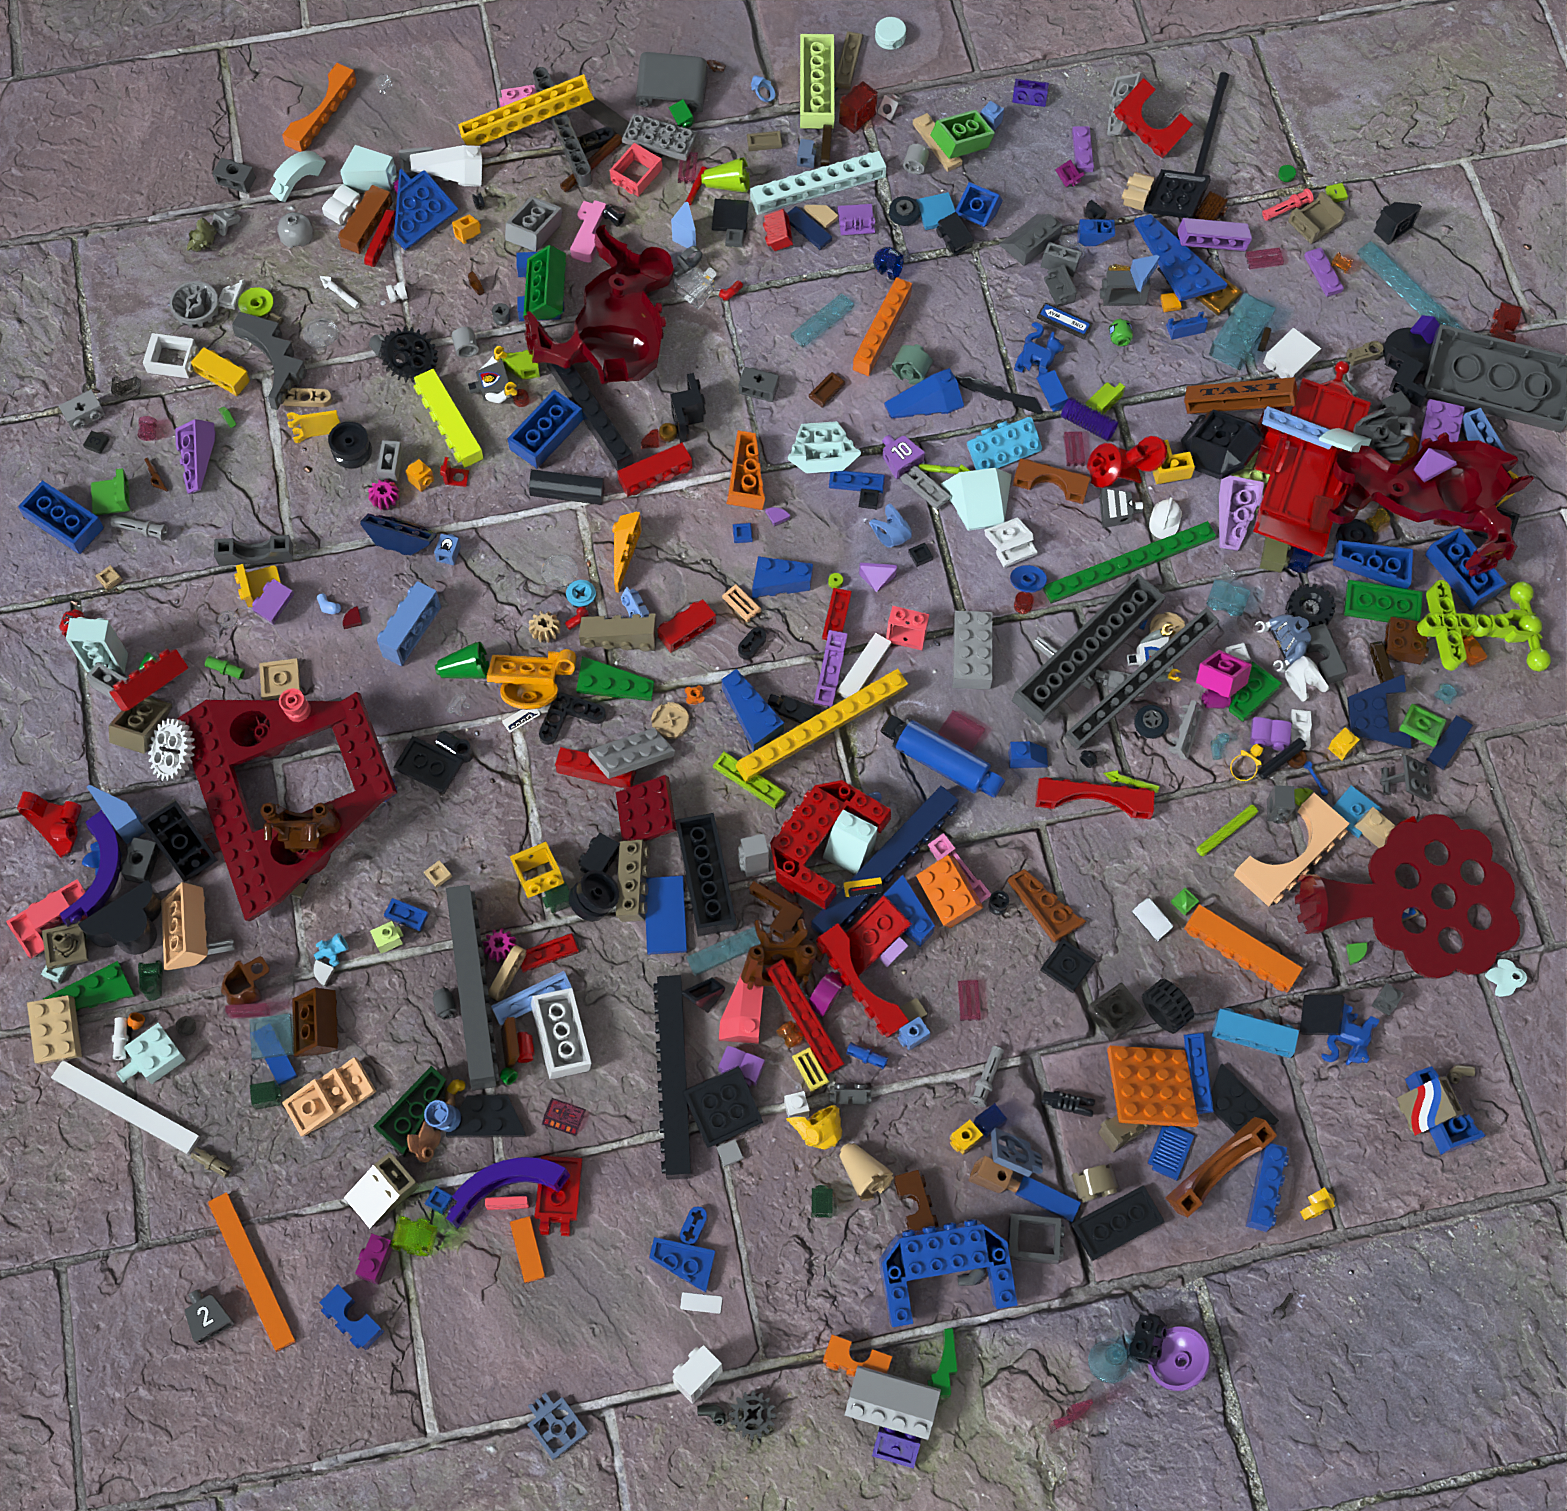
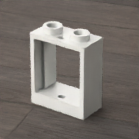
M152 333L143 365L147 373L189 378L190 373L193 372L190 362L198 354L199 349L192 338ZM168 348L187 351L183 366L158 363L161 349Z

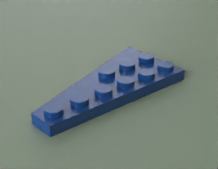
M1151 214L1135 218L1134 224L1153 256H1160L1158 265L1179 301L1212 293L1227 287L1228 284L1188 247L1181 246L1180 240Z

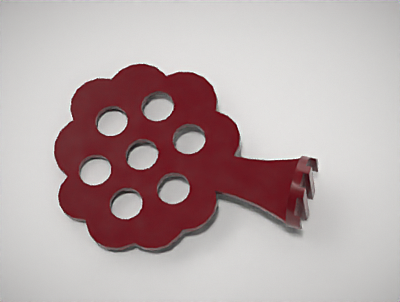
M1434 813L1427 815L1417 823H1401L1389 832L1385 845L1378 848L1369 860V876L1374 884L1339 882L1319 877L1317 874L1301 875L1297 882H1301L1300 893L1295 896V905L1300 904L1301 912L1297 916L1298 923H1304L1307 929L1304 932L1305 934H1318L1345 922L1373 918V930L1381 944L1391 950L1402 951L1413 971L1425 978L1439 979L1450 975L1455 970L1465 975H1478L1485 972L1495 963L1497 953L1509 950L1516 944L1520 936V924L1517 916L1510 909L1515 898V885L1511 875L1504 867L1491 861L1493 854L1491 842L1481 831L1475 829L1461 830L1453 819L1443 814ZM1429 841H1439L1447 848L1448 859L1444 865H1434L1427 860L1424 851ZM1472 860L1480 864L1484 871L1482 883L1475 886L1464 881L1460 873L1463 862ZM1400 864H1410L1417 870L1419 882L1415 888L1406 889L1397 882L1395 871ZM1445 884L1454 891L1455 903L1453 907L1441 909L1436 906L1431 897L1435 885ZM1472 905H1482L1489 911L1491 923L1487 929L1478 930L1469 923L1467 912ZM1416 908L1424 915L1426 926L1421 933H1411L1403 926L1402 914L1406 909ZM1451 928L1460 934L1462 947L1458 953L1450 954L1440 947L1438 936L1441 930Z

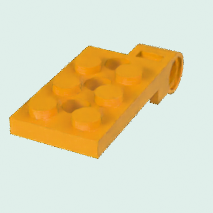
M564 649L560 652L548 651V658L492 655L487 673V682L554 685L556 675H570L574 672L577 656L574 651Z

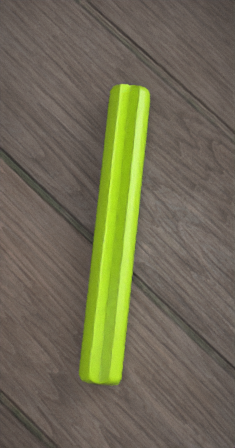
M1254 805L1248 806L1200 844L1196 849L1197 853L1200 856H1205L1254 817L1258 809Z

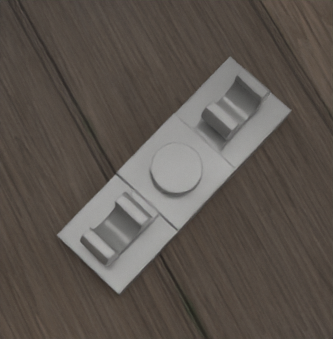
M1191 700L1190 705L1182 706V709L1187 713L1179 714V717L1183 720L1179 728L1180 735L1179 738L1174 737L1171 739L1176 746L1168 748L1171 753H1178L1181 759L1187 760L1203 714V709L1198 701Z

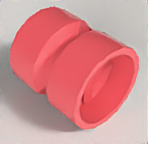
M291 688L285 690L280 695L279 705L290 720L300 722L307 719L311 712V706L300 690Z

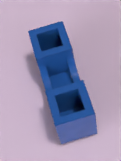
M338 1284L319 1302L323 1306L320 1311L328 1319L333 1317L337 1321L335 1326L343 1334L347 1331L352 1336L350 1342L357 1349L362 1347L367 1350L384 1333L368 1314L358 1321H350L348 1319V1311L355 1301Z

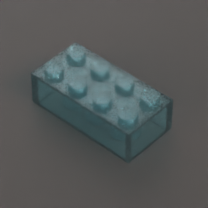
M1244 292L1213 341L1209 355L1240 371L1260 340L1264 328L1270 324L1276 308Z

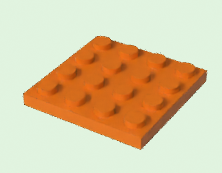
M1111 1045L1108 1047V1059L1119 1123L1196 1127L1199 1124L1185 1050Z

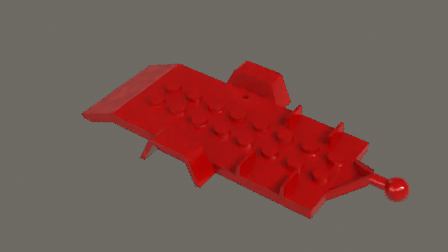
M1339 361L1335 365V379L1322 384L1303 378L1298 388L1296 405L1292 407L1290 415L1329 430L1340 428L1353 433L1354 425L1368 414L1371 402L1354 397L1342 382L1343 375L1349 371V364L1346 361ZM1268 429L1253 467L1255 471L1270 475L1258 509L1253 532L1323 557L1333 524L1327 517L1329 509L1335 510L1338 507L1346 488L1351 487L1350 484L1339 481L1333 473L1336 457L1343 449L1333 445L1330 449H1326L1290 434H1282Z

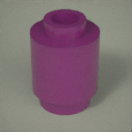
M1206 689L1205 693H1202L1201 702L1205 708L1224 709L1230 706L1231 696L1229 698L1224 697L1211 689Z

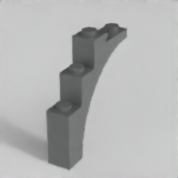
M239 312L232 324L236 337L258 347L272 363L274 380L268 399L271 409L278 410L280 405L284 403L285 396L288 390L292 389L293 384L299 385L302 379H305L307 369H305L304 361L293 358L294 350L290 341L281 339L282 331H280L279 323Z

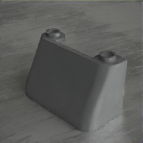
M655 52L642 53L639 61L636 106H650L653 99L673 101L684 99L690 111L703 112L708 81L706 60L696 56Z

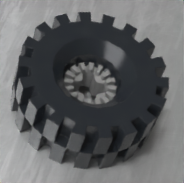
M1305 584L1304 587L1299 586L1297 590L1294 589L1285 606V610H1287L1285 614L1305 618L1309 622L1307 628L1326 624L1327 626L1335 613L1336 605L1333 603V596L1329 598L1330 592H1324V587L1322 586L1320 589L1316 588L1317 584H1313L1312 587H1309V584ZM1307 607L1309 609L1313 608V611H1306Z

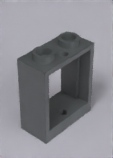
M1107 271L1106 277L1102 278V288H1100V299H1103V306H1145L1150 289V278L1141 292L1137 291V289L1112 290V288H1136L1131 271Z
M1011 1214L1008 1228L1010 1260L1057 1264L1059 1258H1063L1064 1251L1063 1246H1060V1238H1064L1065 1230L1064 1225H1061V1218ZM1019 1222L1054 1226L1053 1255L1018 1251Z

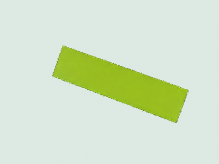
M724 751L713 764V768L776 809L786 796V792L761 775L745 783L735 767L738 760Z

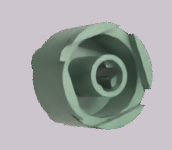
M918 344L914 346L902 345L892 363L891 370L900 380L905 378L909 380V384L916 385L925 379L933 359Z

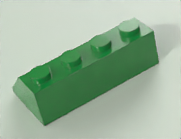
M548 245L527 259L523 318L524 315H527V312H531L537 320H551L563 312L566 253L552 245Z

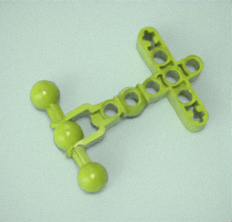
M1444 580L1436 581L1427 590L1426 598L1430 613L1418 623L1417 630L1422 636L1436 637L1441 662L1445 669L1453 671L1466 660V651L1462 639L1464 635L1467 637L1473 635L1475 637L1490 636L1504 638L1508 643L1525 642L1528 640L1530 652L1526 657V662L1529 668L1540 672L1546 670L1551 663L1550 654L1541 648L1540 639L1543 638L1540 635L1542 622L1539 617L1535 616L1537 613L1532 612L1530 601L1534 596V589L1529 583L1520 581L1512 585L1510 589V598L1513 602L1519 604L1520 610L1511 609L1506 614H1497L1495 616L1456 613L1450 586ZM1510 621H1519L1518 630Z

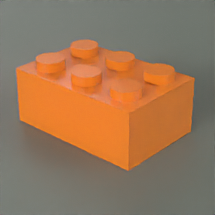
M946 855L916 875L943 926L952 928L984 908L957 859L951 855Z

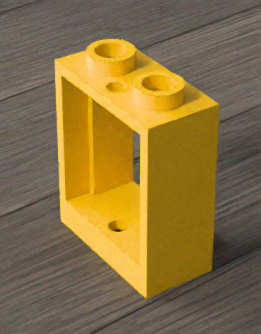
M547 842L510 856L514 870L527 898L564 884L560 869ZM549 862L552 868L551 871L530 880H525L523 872Z

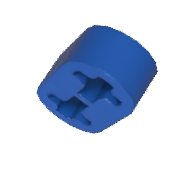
M697 1206L689 1211L680 1231V1239L683 1244L693 1246L699 1240L707 1221V1213L702 1207ZM701 1212L703 1219H699L696 1225H694V1217L692 1215ZM694 1228L693 1236L695 1238H690L689 1241H686L684 1233L688 1234L690 1229Z

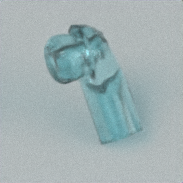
M1227 733L1218 734L1211 741L1210 746L1213 760L1222 758L1221 748L1229 742V735Z

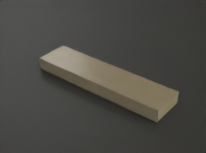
M847 31L834 87L850 90L863 34Z

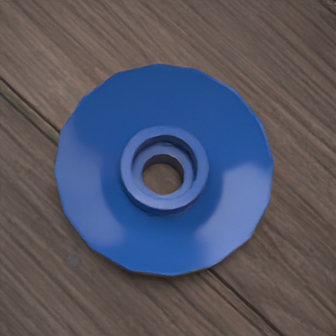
M1022 565L1016 567L1011 572L1010 581L1020 591L1036 592L1045 587L1047 577L1043 570L1038 567Z

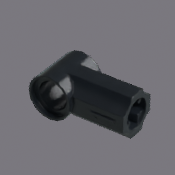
M445 730L439 733L435 742L436 746L463 759L464 763L473 759L474 753L467 740L459 739ZM467 749L466 752L460 753L461 750Z

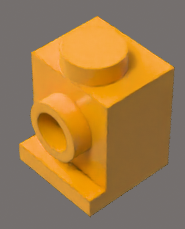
M470 214L452 222L454 235L463 244L467 243V239H471L481 233L479 220Z

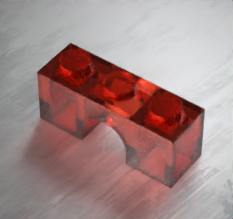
M1501 302L1499 308H1495L1492 319L1495 320L1489 329V333H1492L1491 337L1515 343L1516 336L1507 333L1505 330L1514 331L1520 321L1522 307Z

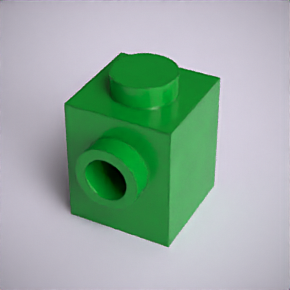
M684 99L668 107L678 126L688 129L695 122Z

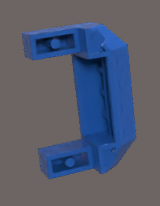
M977 1219L965 1220L964 1223L959 1224L955 1222L946 1223L942 1227L936 1228L935 1226H928L919 1231H902L901 1234L895 1235L879 1258L880 1275L884 1285L889 1323L892 1327L913 1324L906 1281L987 1267L994 1307L1001 1309L1018 1306L1008 1243L1004 1238Z

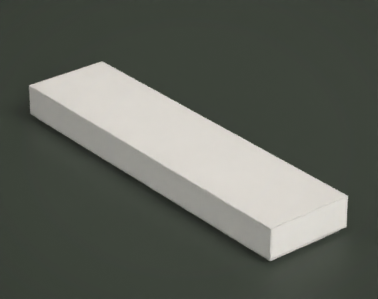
M875 633L837 689V694L847 698L861 690L891 646V641Z

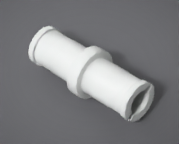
M123 1017L115 1018L114 1020L115 1028L112 1042H114L113 1059L115 1060L126 1059L124 1046L129 1041V1036L127 1035L128 1019Z

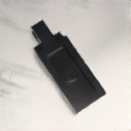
M771 694L768 699V705L775 707V711L779 715L801 724L821 713L820 709L788 696L781 695L779 697Z

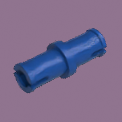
M852 1042L849 1044L846 1052L847 1055L862 1060V1063H870L883 1070L888 1062V1057L873 1052L869 1047L866 1049Z

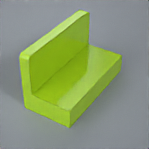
M1107 382L1085 404L1090 408L1092 407V410L1095 409V411L1098 410L1101 414H1105L1123 397L1125 386L1119 383L1116 387H1113Z

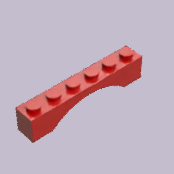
M1050 777L1038 779L1035 807L1055 809L1073 800L1096 799L1115 805L1131 818L1151 820L1154 812L1155 791H1150L1147 788L1131 789L1128 786L1113 787L1109 784L1095 785L1086 781L1077 783L1068 779L1059 781L1053 780Z
M836 924L817 938L818 949L823 954H827L831 967L840 972L842 982L853 990V997L858 1003L861 1002L863 1004L865 1014L868 1018L874 1019L877 1024L876 1028L882 1036L889 1037L909 1022L898 1005L877 997L860 981L851 962L850 939L839 924Z

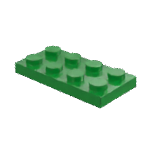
M1348 580L1344 616L1388 623L1390 617L1420 622L1423 592Z

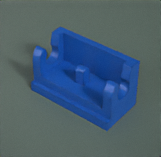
M1199 312L1197 317L1174 321V318H1170L1168 323H1166V327L1171 340L1205 333L1208 320L1203 318L1204 312Z
M1055 370L1036 377L1052 411L1056 412L1063 409L1068 401V396Z

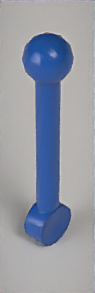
M1306 761L1304 768L1310 771L1321 789V794L1323 796L1328 795V790L1323 787L1312 769V763Z

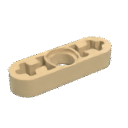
M292 388L290 391L288 390L285 397L287 395L290 396L288 399H285L283 405L327 407L332 403V397L326 389ZM305 394L310 395V399L307 401L301 400V397Z
M518 945L511 949L488 991L489 997L496 1001H500L503 998L526 956L525 949Z

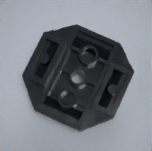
M1214 409L1205 415H1199L1181 439L1183 452L1191 453L1195 466L1194 470L1219 480L1227 477L1228 474L1244 469L1263 443V438L1257 424Z

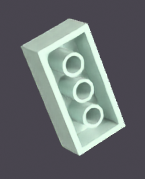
M85 617L70 618L66 640L85 670L90 672L99 662L117 674H125L128 652L109 620L104 618H97L95 620Z

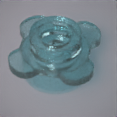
M1442 683L1439 686L1440 689L1434 693L1436 699L1444 701V704L1449 705L1452 702L1451 699L1457 695V691L1451 685Z

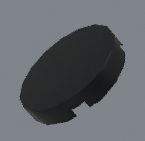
M1353 519L1351 522L1339 526L1336 539L1337 543L1341 540L1372 544L1374 534L1369 524L1363 523L1359 519Z

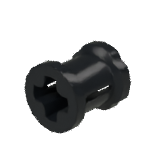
M610 204L605 208L602 216L604 219L612 221L618 227L624 222L626 215L614 209V206Z

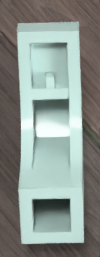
M301 151L294 154L275 172L274 177L276 181L270 192L280 201L286 202L295 184L306 175L318 176L326 161L313 151Z

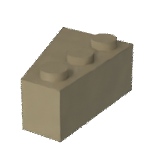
M1117 1114L1113 1118L1105 1120L1100 1125L1101 1129L1098 1133L1114 1153L1152 1125L1119 1123Z

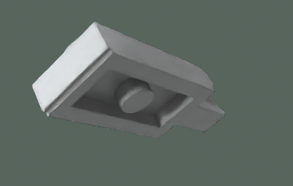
M1096 670L1094 680L1095 682L1103 683L1107 690L1113 691L1131 674L1114 670H1106V672ZM1146 689L1138 696L1144 697Z

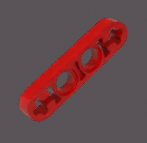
M387 209L365 254V265L371 267L377 265L395 226V210Z

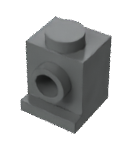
M1385 983L1371 1006L1390 1016L1404 993Z

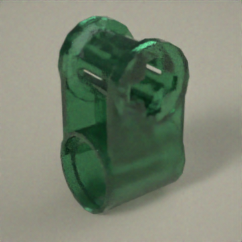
M157 960L156 963L146 964L139 962V990L147 1000H157L162 994V963L160 960ZM154 986L153 990L147 992L149 987Z

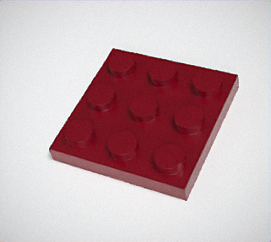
M663 775L615 792L622 841L643 840L645 842L677 831L668 776Z

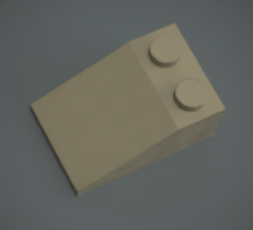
M148 696L130 710L121 711L109 724V743L145 754L150 748L149 744L153 743L151 737H155L154 730H158V724L162 725V721L166 720L172 704Z

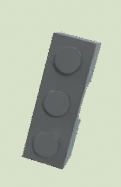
M1326 624L1307 628L1311 635V641L1307 646V654L1319 652L1324 655L1325 660L1318 662L1317 667L1325 682L1331 684L1343 680L1347 673V665L1342 661L1340 650L1333 642L1331 630L1327 628Z

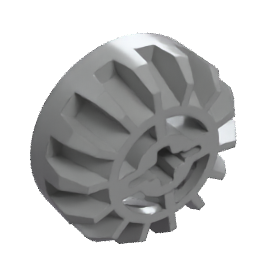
M190 281L176 288L170 297V308L173 316L183 326L188 325L189 328H194L195 324H198L199 327H203L204 322L207 321L210 324L213 322L212 317H217L219 314L220 303L217 293L212 286L205 282ZM205 303L209 305V312L205 310Z

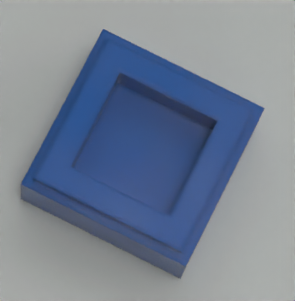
M751 523L733 524L734 543L752 542Z
M435 1186L424 1204L443 1215L453 1198L451 1194Z

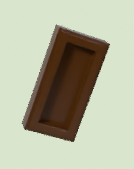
M831 372L809 394V399L823 408L845 385V381Z

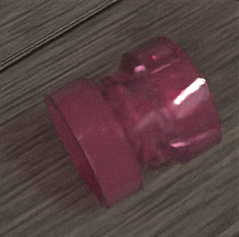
M150 416L140 417L138 420V426L140 427L138 429V438L144 441L156 439L155 428L157 427V420Z

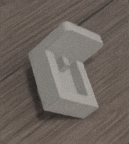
M230 208L220 210L214 213L212 226L218 233L224 236L227 234L228 226L240 223L241 216Z

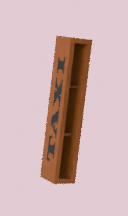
M1295 377L1187 386L1184 402L1187 414L1206 413L1213 409L1217 411L1267 408V406H1295L1298 389Z

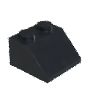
M1394 202L1389 206L1386 205L1380 211L1381 215L1376 221L1374 233L1389 245L1413 228L1422 206L1420 204Z

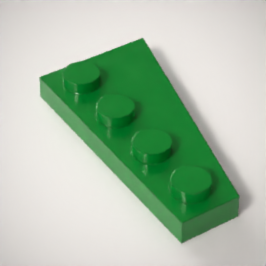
M582 656L576 689L577 693L652 701L653 680Z
M116 961L43 998V1000L67 995L72 996L75 999L77 1012L79 1009L93 1008L99 1004L118 1001V999L135 997L120 963Z

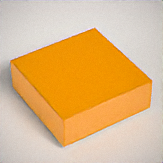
M1175 293L1161 294L1160 300L1163 312L1181 310V302Z

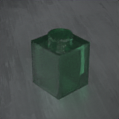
M566 882L544 892L545 897H542L545 908H550L551 913L571 907L569 904L570 891Z
M275 1081L250 1085L251 1105L255 1110L280 1106V1099L283 1098L281 1086L278 1087Z
M818 1185L816 1188H812L811 1217L832 1218L833 1189H829L826 1185Z

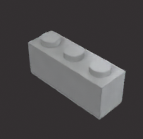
M764 834L742 838L741 846H738L740 871H744L746 877L768 873L769 851Z

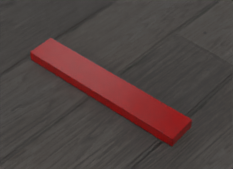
M784 959L766 968V972L826 1075L844 1065L843 1060Z

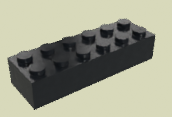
M714 813L676 819L677 835L697 936L736 930V918Z

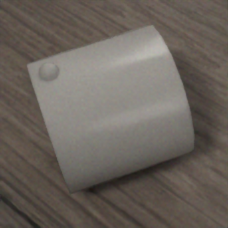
M921 144L910 145L904 159V169L915 175L923 173L929 157V150Z
M461 327L452 332L451 336L458 357L469 358L478 353L479 349L472 328Z

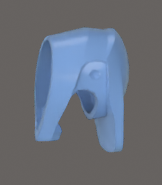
M890 503L885 507L887 523L878 521L875 518L869 522L877 538L886 547L891 548L903 544L912 538L910 525ZM880 528L885 530L887 534H883Z

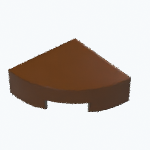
M473 271L468 273L469 285L479 296L484 294V289Z

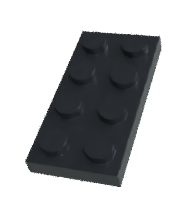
M1142 1185L1073 1222L1071 1226L1093 1262L1164 1224L1165 1221L1146 1188Z

